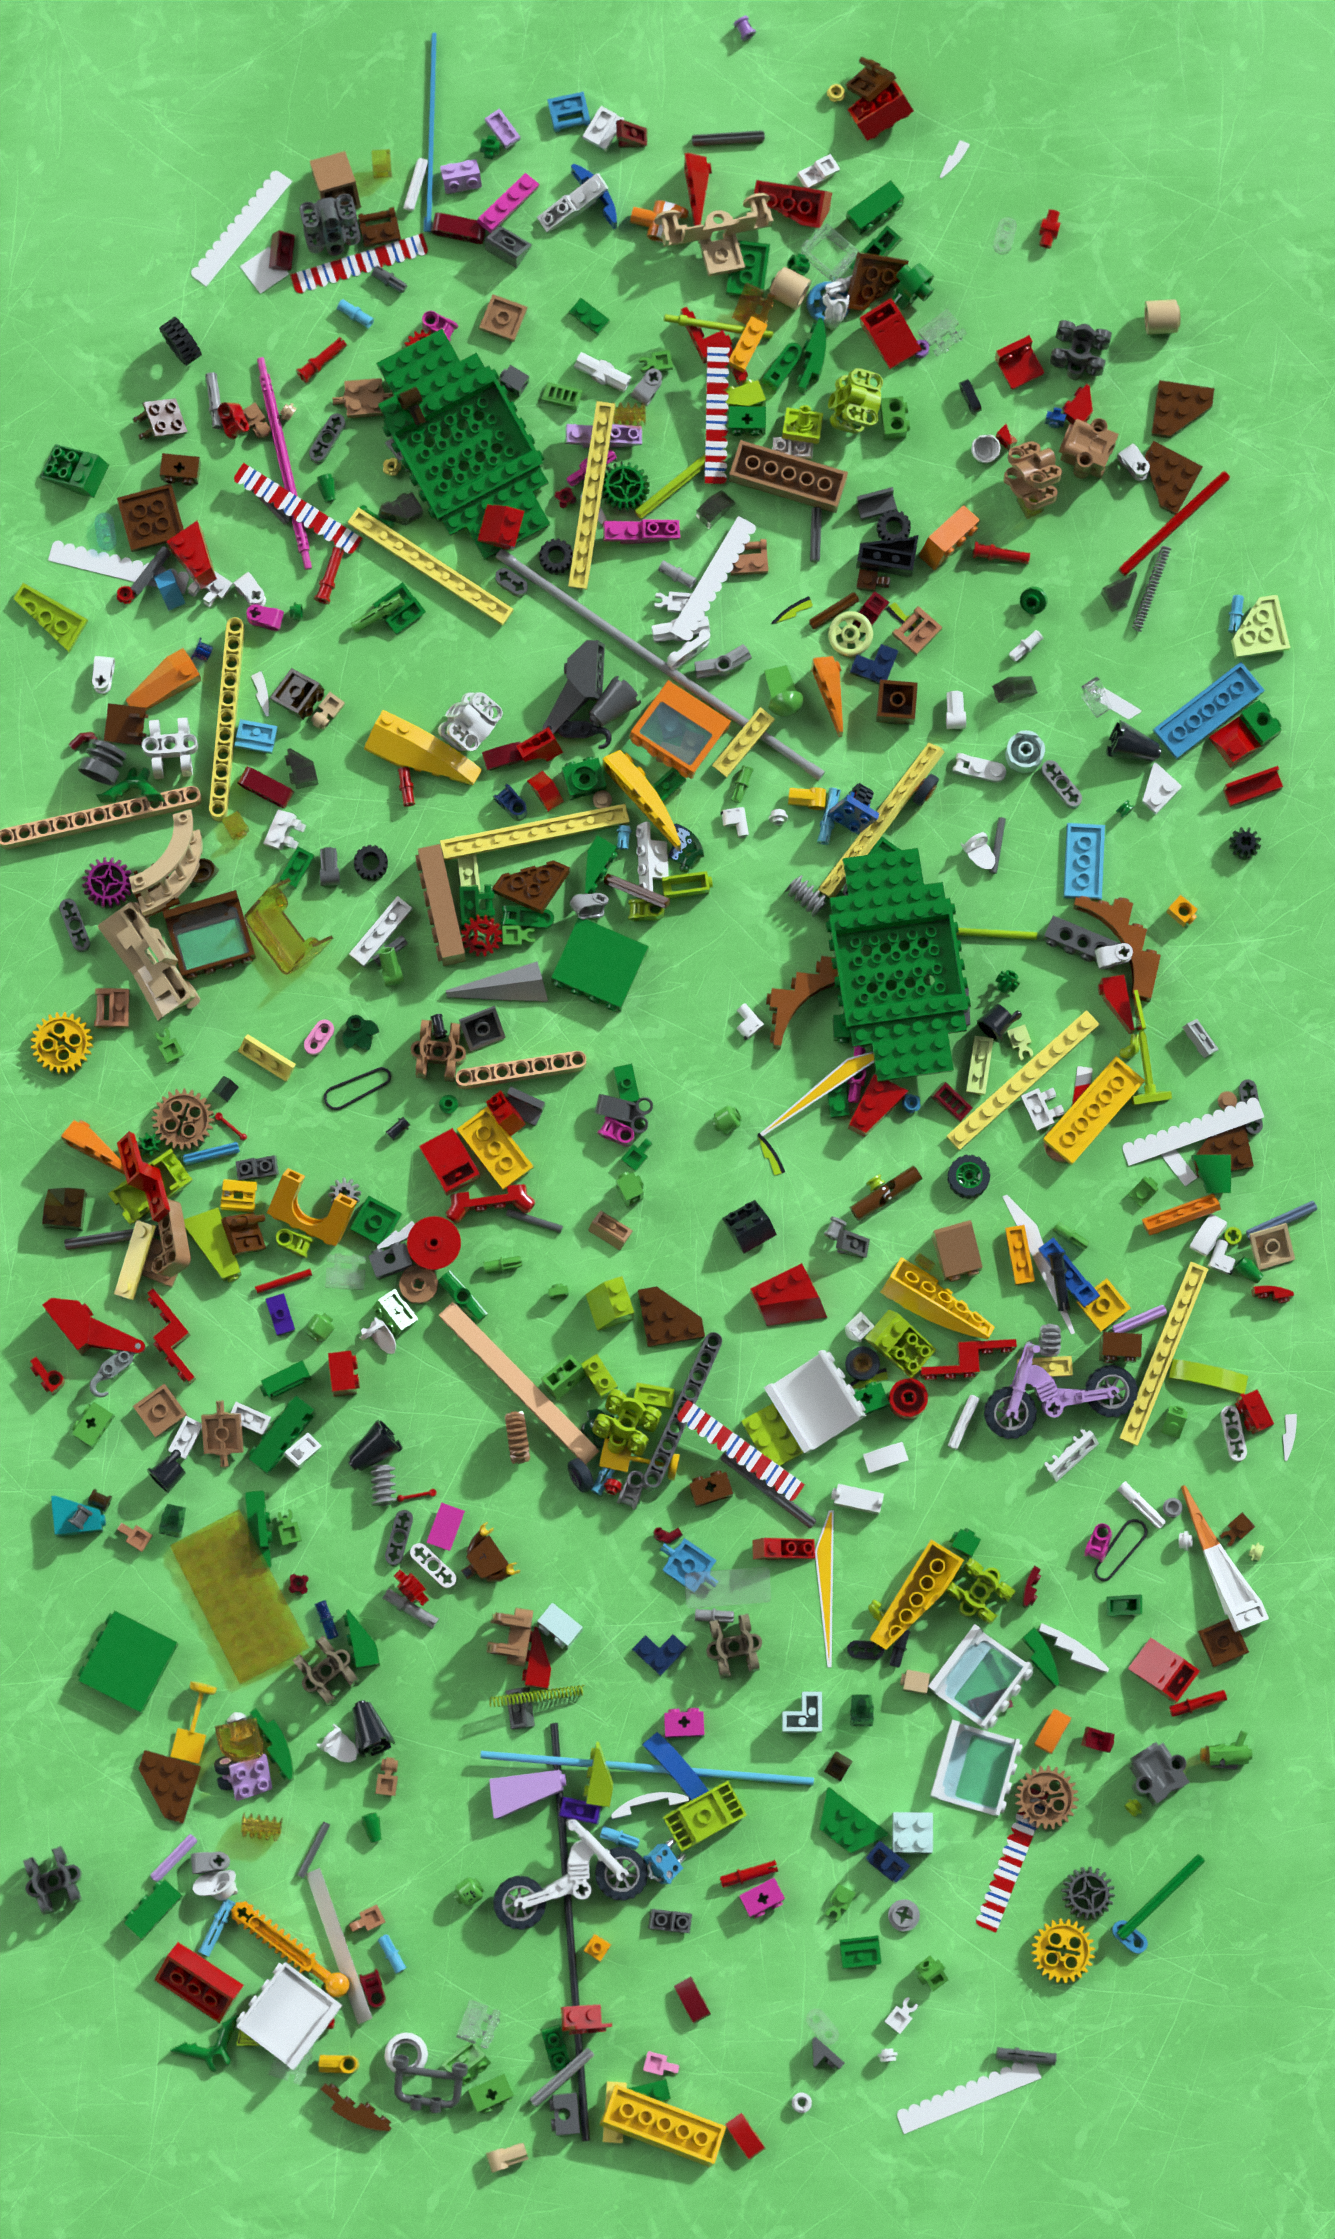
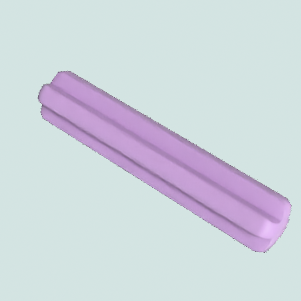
M1164 1305L1155 1307L1114 1325L1112 1330L1114 1333H1125L1166 1315V1308Z
M191 1834L188 1835L150 1875L155 1882L161 1880L197 1843V1839Z

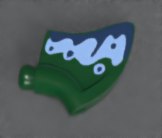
M676 823L674 826L681 842V850L678 851L672 845L668 858L681 864L679 868L681 872L689 873L695 861L704 857V851L699 839L689 829Z

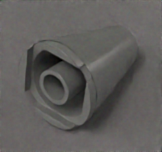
M619 676L612 678L589 713V720L596 727L605 726L641 704V699L639 701L636 699L638 696L637 692L624 679L619 681Z

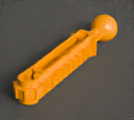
M247 1901L237 1902L233 1909H231L232 1919L238 1925L244 1924L243 1929L245 1930L250 1927V1934L252 1935L256 1932V1939L263 1937V1944L270 1942L268 1948L276 1947L274 1953L282 1952V1959L288 1956V1963L294 1961L293 1968L296 1969L301 1966L299 1970L301 1974L305 1971L311 1972L324 1982V1988L329 1996L339 1998L348 1992L349 1980L344 1974L339 1972L330 1973L315 1960L316 1953L313 1952L309 1955V1948L302 1950L303 1943L296 1945L297 1939L290 1940V1933L284 1936L285 1930L282 1928L278 1931V1924L271 1926L272 1920L265 1921V1914L259 1917L260 1910L254 1911L252 1904H248ZM246 1908V1913L249 1916L254 1915L249 1919V1923H247L248 1919L246 1917H239L240 1913L238 1911L240 1909L244 1910Z

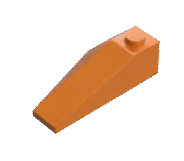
M184 648L167 656L126 699L129 706L144 707L148 710L201 681L199 672Z
M833 656L812 659L811 666L812 673L838 737H841L843 735L840 685V672L842 670L840 664L834 660Z
M74 1120L63 1132L61 1137L66 1145L125 1175L122 1161L89 1128L90 1125L82 1120L79 1122Z

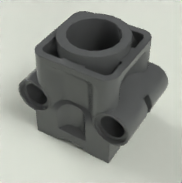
M1155 1742L1130 1758L1132 1763L1128 1767L1136 1778L1132 1784V1790L1138 1796L1146 1795L1153 1806L1165 1799L1170 1791H1176L1190 1783L1183 1772L1186 1768L1185 1758L1181 1755L1172 1756L1164 1743L1158 1745ZM1173 1760L1179 1763V1769L1172 1767ZM1140 1781L1146 1783V1791L1139 1788Z

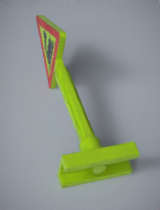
M1134 990L1136 1030L1139 1031L1145 1093L1131 1097L1132 1105L1172 1099L1171 1091L1156 1092V1085L1153 1084L1147 1037L1144 1029H1146L1138 990Z

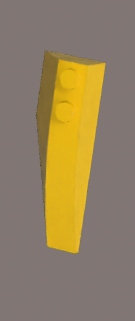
M385 710L381 712L364 747V750L396 766L403 768L404 766L412 767L415 771L421 772L423 770L431 772L435 776H447L450 780L474 785L482 772L480 767L442 740Z
M621 750L603 758L604 771L668 841L680 851L681 842L671 817L659 795L646 779V774L642 768L636 767L632 763L633 759L628 753L624 754Z
M900 1258L880 1293L900 1304L903 1308L933 1323L966 1335L989 1339L995 1328L976 1311L971 1312L968 1309V1304L963 1300L958 1301L952 1296L953 1292L948 1288L943 1289L938 1284L939 1280L906 1259Z
M930 1540L870 1640L884 1649L890 1647L944 1594L964 1559L935 1541Z

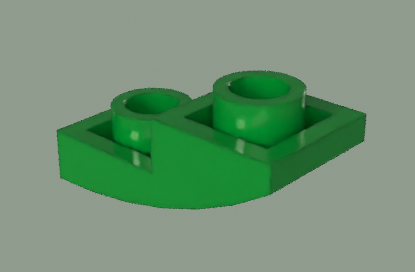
M560 2024L542 2029L541 2033L552 2071L565 2068L570 2063Z

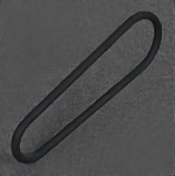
M379 1067L334 1085L326 1090L324 1102L332 1110L342 1109L388 1084L391 1080V1073L388 1069ZM379 1070H384L388 1073L386 1082L340 1107H332L327 1102V1094L334 1088Z
M1131 1519L1123 1525V1527L1121 1528L1113 1542L1108 1547L1107 1554L1109 1553V1551L1111 1550V1548L1113 1547V1545L1115 1544V1542L1117 1541V1539L1129 1523H1140L1144 1528V1535L1142 1539L1135 1545V1547L1129 1552V1554L1122 1560V1562L1107 1578H1101L1098 1575L1097 1569L1101 1564V1562H1098V1564L1095 1567L1094 1573L1099 1580L1107 1581L1111 1579L1113 1575L1119 1570V1568L1132 1555V1553L1138 1548V1546L1145 1540L1147 1536V1528L1142 1521L1138 1519Z

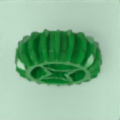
M622 461L621 466L618 467L614 463V469L608 467V473H605L601 497L606 498V504L611 503L612 509L618 506L619 512L622 510V507H625L626 512L629 511L630 506L635 510V504L641 506V500L646 501V494L650 492L648 489L650 482L647 481L648 475H643V469L638 471L637 464L631 467V462H628V466H624ZM621 475L619 481L610 484L616 476ZM627 475L633 476L638 482L628 479ZM623 480L627 484L626 494L622 486ZM640 489L634 497L629 498L631 492ZM612 492L621 494L623 499L614 496Z

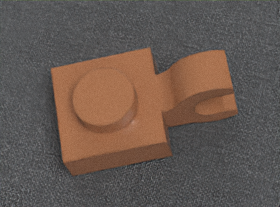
M121 1522L117 1528L118 1531L128 1536L126 1542L143 1552L153 1536L137 1525L134 1529H131Z
M376 1904L360 1912L361 1919L349 1924L352 1932L364 1926L369 1931L384 1924L385 1920Z

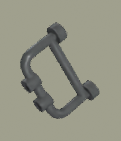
M401 2054L393 2056L392 2065L396 2068L394 2093L401 2102L409 2103L412 2110H421L423 2105L430 2106L432 2113H440L442 2108H453L459 2103L463 2077L467 2076L468 2065L454 2063L452 2065V2072L408 2066L409 2057ZM403 2074L454 2080L453 2098L446 2101L440 2097L425 2098L419 2094L405 2095L402 2092Z

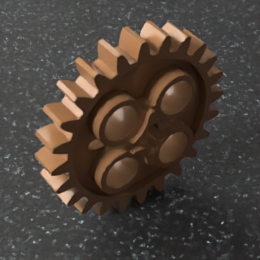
M185 1088L182 1093H179L178 1089H176L175 1095L168 1092L169 1098L167 1099L162 1096L163 1103H156L159 1109H153L157 1116H153L152 1120L157 1123L152 1126L153 1128H159L155 1132L156 1136L162 1134L159 1140L161 1142L167 1140L165 1144L167 1147L172 1143L173 1150L177 1146H180L181 1151L184 1150V1146L191 1150L192 1144L198 1148V1141L205 1143L203 1137H210L207 1130H213V1127L209 1125L215 1122L213 1118H209L214 1115L213 1111H208L212 1107L211 1104L205 1105L207 1098L205 1097L200 1100L201 1093L194 1096L193 1090L189 1094H187ZM175 1104L182 1105V1109L179 1112L172 1111V1107ZM190 1104L186 1112V1119L188 1121L183 1122L181 1134L178 1136L177 1132L181 1126L179 1118L182 1119L184 1117L186 1105ZM198 1109L201 1111L200 1115L196 1118L191 1117V1111ZM169 1122L176 1123V1127L173 1130H168L166 1125ZM187 1128H194L195 1132L192 1135L187 1136L184 1134Z
M1048 1765L1046 1771H1044L1042 1766H1039V1772H1036L1033 1768L1031 1769L1032 1776L1025 1773L1027 1780L1020 1779L1019 1781L1023 1786L1016 1787L1017 1790L1021 1791L1019 1794H1015V1797L1020 1798V1801L1016 1802L1015 1805H1021L1022 1807L1018 1810V1813L1024 1812L1025 1815L1022 1819L1029 1817L1028 1824L1036 1822V1828L1043 1824V1829L1046 1830L1050 1824L1051 1829H1054L1055 1823L1061 1827V1820L1068 1822L1067 1815L1074 1816L1071 1809H1077L1073 1802L1079 1801L1078 1798L1074 1797L1078 1790H1072L1076 1783L1068 1782L1071 1776L1063 1777L1065 1771H1062L1060 1774L1057 1773L1058 1767L1051 1771L1050 1765ZM1051 1781L1059 1783L1058 1791L1050 1789L1049 1783ZM1031 1785L1039 1786V1795H1033L1030 1792ZM1045 1792H1047V1795L1064 1794L1062 1797L1051 1798L1049 1803L1046 1800L1030 1802L1032 1798L1043 1797ZM1055 1800H1060L1063 1803L1061 1811L1054 1809L1053 1803ZM1036 1804H1041L1044 1807L1043 1814L1038 1815L1035 1813L1034 1806Z

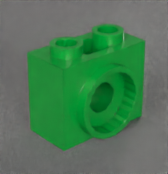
M587 757L583 759V762H569L562 767V774L570 800L595 794L600 790H607L599 758ZM582 777H587L590 780V782L587 784H582L580 782V779Z

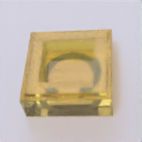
M921 1253L915 1258L916 1264L931 1272L935 1265L934 1262Z

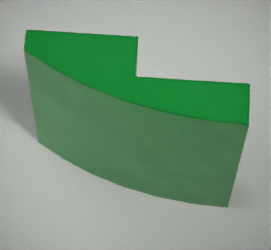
M403 582L372 604L374 608H377L381 605L380 603L383 601L387 602L398 594L402 597L405 605L392 611L391 615L382 617L395 634L426 613L419 601L411 594Z

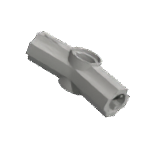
M742 644L726 655H721L715 659L694 662L696 677L700 679L718 675L727 676L732 670L752 659V656L747 647ZM720 663H727L729 667L721 669L718 665Z

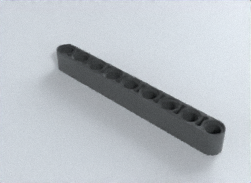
M716 1332L709 1333L703 1340L643 1476L642 1486L647 1491H654L660 1485L687 1422L682 1423L678 1420L677 1409L683 1407L687 1400L696 1404L722 1345V1337ZM708 1339H714L717 1342V1346L709 1345ZM701 1356H706V1357H708L709 1363H708V1364L703 1363V1362L701 1361L700 1357H701ZM699 1373L702 1377V1380H695L693 1378V1374ZM691 1390L694 1393V1398H688L685 1391ZM670 1425L678 1426L679 1432H672ZM662 1443H670L671 1450L664 1449ZM655 1460H662L664 1467H657ZM647 1477H654L656 1484H649Z

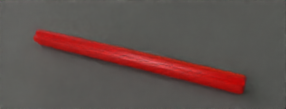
M1225 471L1221 472L1119 567V572L1126 576L1216 493L1230 479L1229 474Z

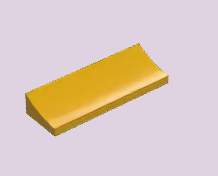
M616 2084L613 2087L599 2124L610 2130L708 2167L715 2163L726 2129L724 2125Z

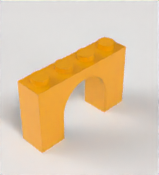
M288 1168L282 1174L267 1214L276 1220L288 1223L292 1228L306 1232L311 1237L323 1240L327 1245L337 1246L343 1237L357 1201L340 1193L335 1198L327 1217L321 1219L311 1218L303 1213L298 1204V1193L305 1176Z

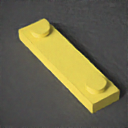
M760 707L712 766L727 778L775 721V718Z
M136 1220L114 1292L115 1295L134 1300L156 1229L155 1225Z

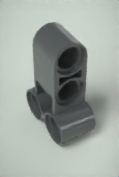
M599 1094L594 1113L631 1122L634 1132L643 1133L648 1128V1120L644 1115L652 1111L653 1102L649 1097L644 1096L640 1097L635 1103ZM643 1100L650 1103V1108L646 1111L641 1110L639 1107V1103ZM637 1119L645 1121L643 1129L635 1127L634 1122Z

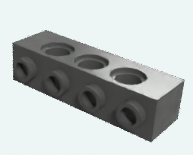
M1054 915L1043 938L1046 944L1051 947H1061L1068 954L1074 955L1075 953L1087 962L1094 961L1096 963L1097 959L1094 951L1096 948L1120 944ZM1067 933L1070 939L1062 940L1060 934ZM1083 940L1087 943V947L1081 948L1077 942Z

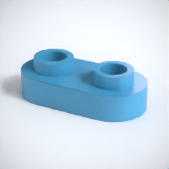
M1121 1920L1116 1922L1112 1927V1934L1119 1942L1133 1953H1142L1146 1950L1148 1942L1142 1933L1135 1929L1125 1940H1122L1118 1937L1117 1931L1127 1921ZM1135 1940L1140 1941L1141 1944L1139 1947L1134 1946L1133 1943Z

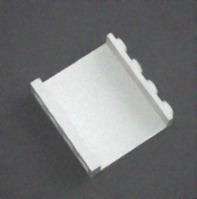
M820 1350L817 1356L776 1383H770L764 1387L804 1453L808 1454L866 1416L863 1412L865 1407L861 1401L855 1399L854 1389L850 1384L847 1385L843 1379L845 1378L844 1373L840 1368L835 1367L833 1363L835 1361L834 1357L829 1351L826 1352V1350Z

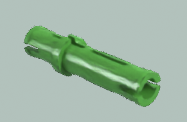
M398 594L387 602L383 601L379 607L351 622L354 631L358 633L382 617L391 615L392 611L405 605L402 597Z

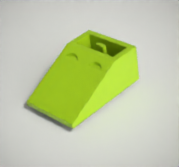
M889 1309L865 1337V1340L910 1378L917 1374L936 1351L899 1313Z

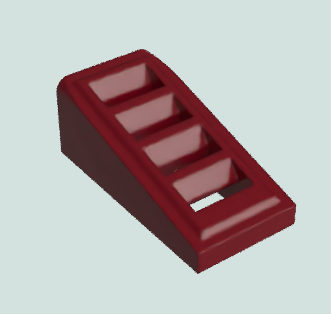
M942 1082L930 1095L936 1103L959 1122L973 1109L947 1082ZM945 1090L946 1093L941 1098L939 1095ZM951 1095V1100L946 1103L945 1100ZM957 1100L958 1104L952 1109V1104ZM963 1105L965 1108L958 1114L957 1110Z

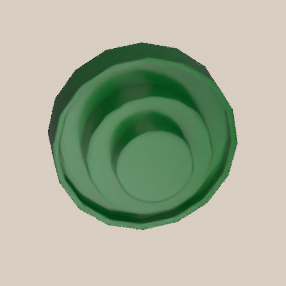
M1028 587L1020 596V605L1029 614L1041 613L1048 604L1046 593L1039 587Z

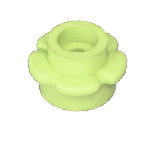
M1259 1542L1256 1546L1252 1545L1249 1556H1252V1561H1260L1264 1546L1259 1545Z

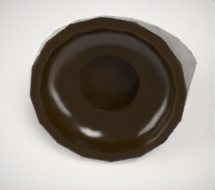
M201 858L199 860V868L190 883V887L195 888L206 884L217 875L219 868L209 859Z

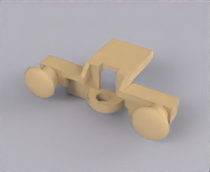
M757 193L743 201V207L751 208V212L746 213L745 217L733 219L729 213L716 210L707 216L704 225L687 227V225L679 226L678 219L681 217L680 212L667 210L659 213L654 218V223L662 225L661 237L664 247L698 241L708 277L744 270L745 265L735 233L771 227L773 218L766 204L769 201V196L764 193ZM720 217L723 223L717 224L713 218ZM724 230V239L711 241V235L714 231Z

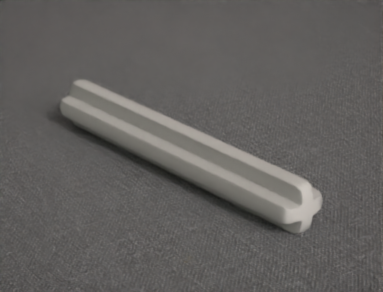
M586 2048L530 2098L534 2106L541 2104L594 2056V2053L589 2048Z

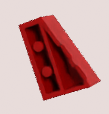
M198 520L167 540L172 554L201 590L217 579L204 533Z
M874 1074L849 1123L848 1129L866 1137L908 1095V1090L890 1081L877 1082V1075Z

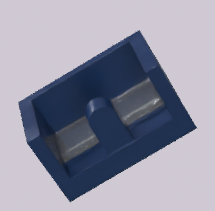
M881 1841L876 1844L865 1858L867 1862L894 1884L900 1880L910 1867L907 1862Z

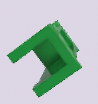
M303 1360L261 1380L262 1386H260L264 1397L268 1396L272 1400V1396L275 1398L306 1383L305 1380H312Z

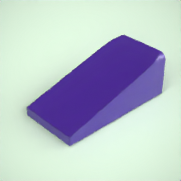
M563 1797L559 1816L598 1825L602 1806L586 1804V1801Z

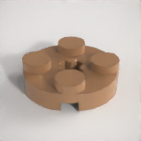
M413 1265L403 1272L399 1287L403 1297L409 1302L422 1304L430 1301L437 1293L438 1280L433 1270ZM419 1279L420 1282H424L422 1289L414 1288L415 1280Z

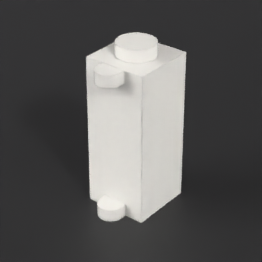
M838 1484L837 1489L833 1488L831 1499L834 1500L833 1505L879 1515L884 1494Z

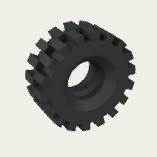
M174 316L159 327L166 343L185 366L202 355L196 341H194L192 335H190L187 328L184 327L177 317Z

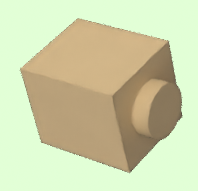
M906 1670V1674L901 1675L900 1685L903 1686V1691L926 1695L930 1674Z

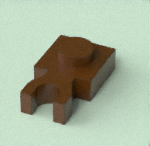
M1242 1512L1227 1525L1231 1530L1223 1532L1219 1537L1222 1539L1224 1536H1229L1230 1542L1226 1545L1230 1547L1236 1537L1241 1540L1255 1525Z

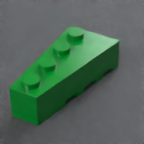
M295 1396L287 1404L284 1412L275 1419L272 1428L261 1437L262 1441L258 1447L255 1445L248 1454L250 1455L249 1461L269 1475L284 1456V1452L292 1446L315 1417V1410L298 1396Z

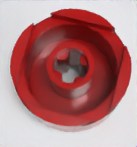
M913 1378L902 1379L896 1382L889 1393V1407L901 1419L912 1420L923 1413L928 1403V1394L925 1386ZM912 1396L911 1401L906 1403L905 1397Z

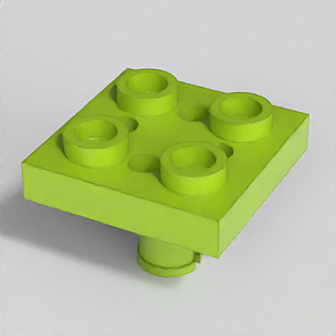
M802 405L799 409L786 407L782 438L819 444L823 413L813 412L807 405Z

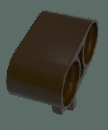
M412 387L397 394V399L402 409L410 411L415 425L424 423L426 420L419 406L423 400L417 387Z

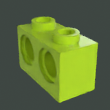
M598 1354L581 1363L587 1378L601 1399L608 1396L612 1389H618V1385Z

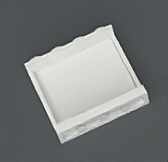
M284 1962L283 1965L279 1963L274 1969L273 1973L275 1976L272 1980L267 1979L260 1989L263 1992L259 1997L255 1995L248 2004L250 2009L247 2013L243 2011L236 2020L238 2025L236 2027L275 2055L292 2070H295L341 2009L342 2005Z

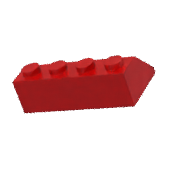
M179 1942L169 1952L154 1979L218 2023H221L244 1986Z

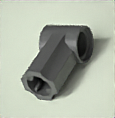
M326 847L320 849L321 886L340 885L336 848Z

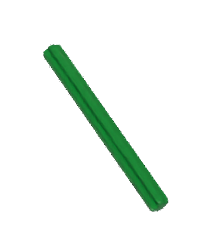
M1197 1854L1117 1931L1118 1937L1125 1940L1205 1862L1204 1858Z

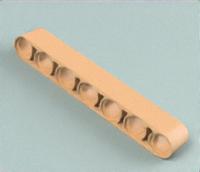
M572 1051L461 1069L456 1074V1084L461 1089H472L578 1072L586 1067V1055L581 1051ZM580 1057L583 1059V1063L575 1065L573 1059ZM561 1060L564 1062V1066L556 1068L554 1062ZM542 1063L545 1065V1069L537 1071L535 1065ZM519 1066H523L526 1068V1072L518 1074L516 1069ZM500 1069H504L508 1073L505 1077H499L497 1072ZM485 1072L489 1076L486 1080H480L478 1075ZM466 1075L470 1080L467 1083H461L459 1078Z

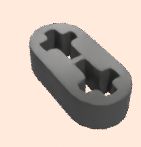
M501 568L496 572L495 578L499 586L516 597L526 595L528 585L524 579L507 568ZM505 574H507V579L510 580V582L505 579L501 581L500 575L504 576ZM513 583L516 584L517 586H519L520 584H522V585H523V591H522V590L516 591V586L513 585Z

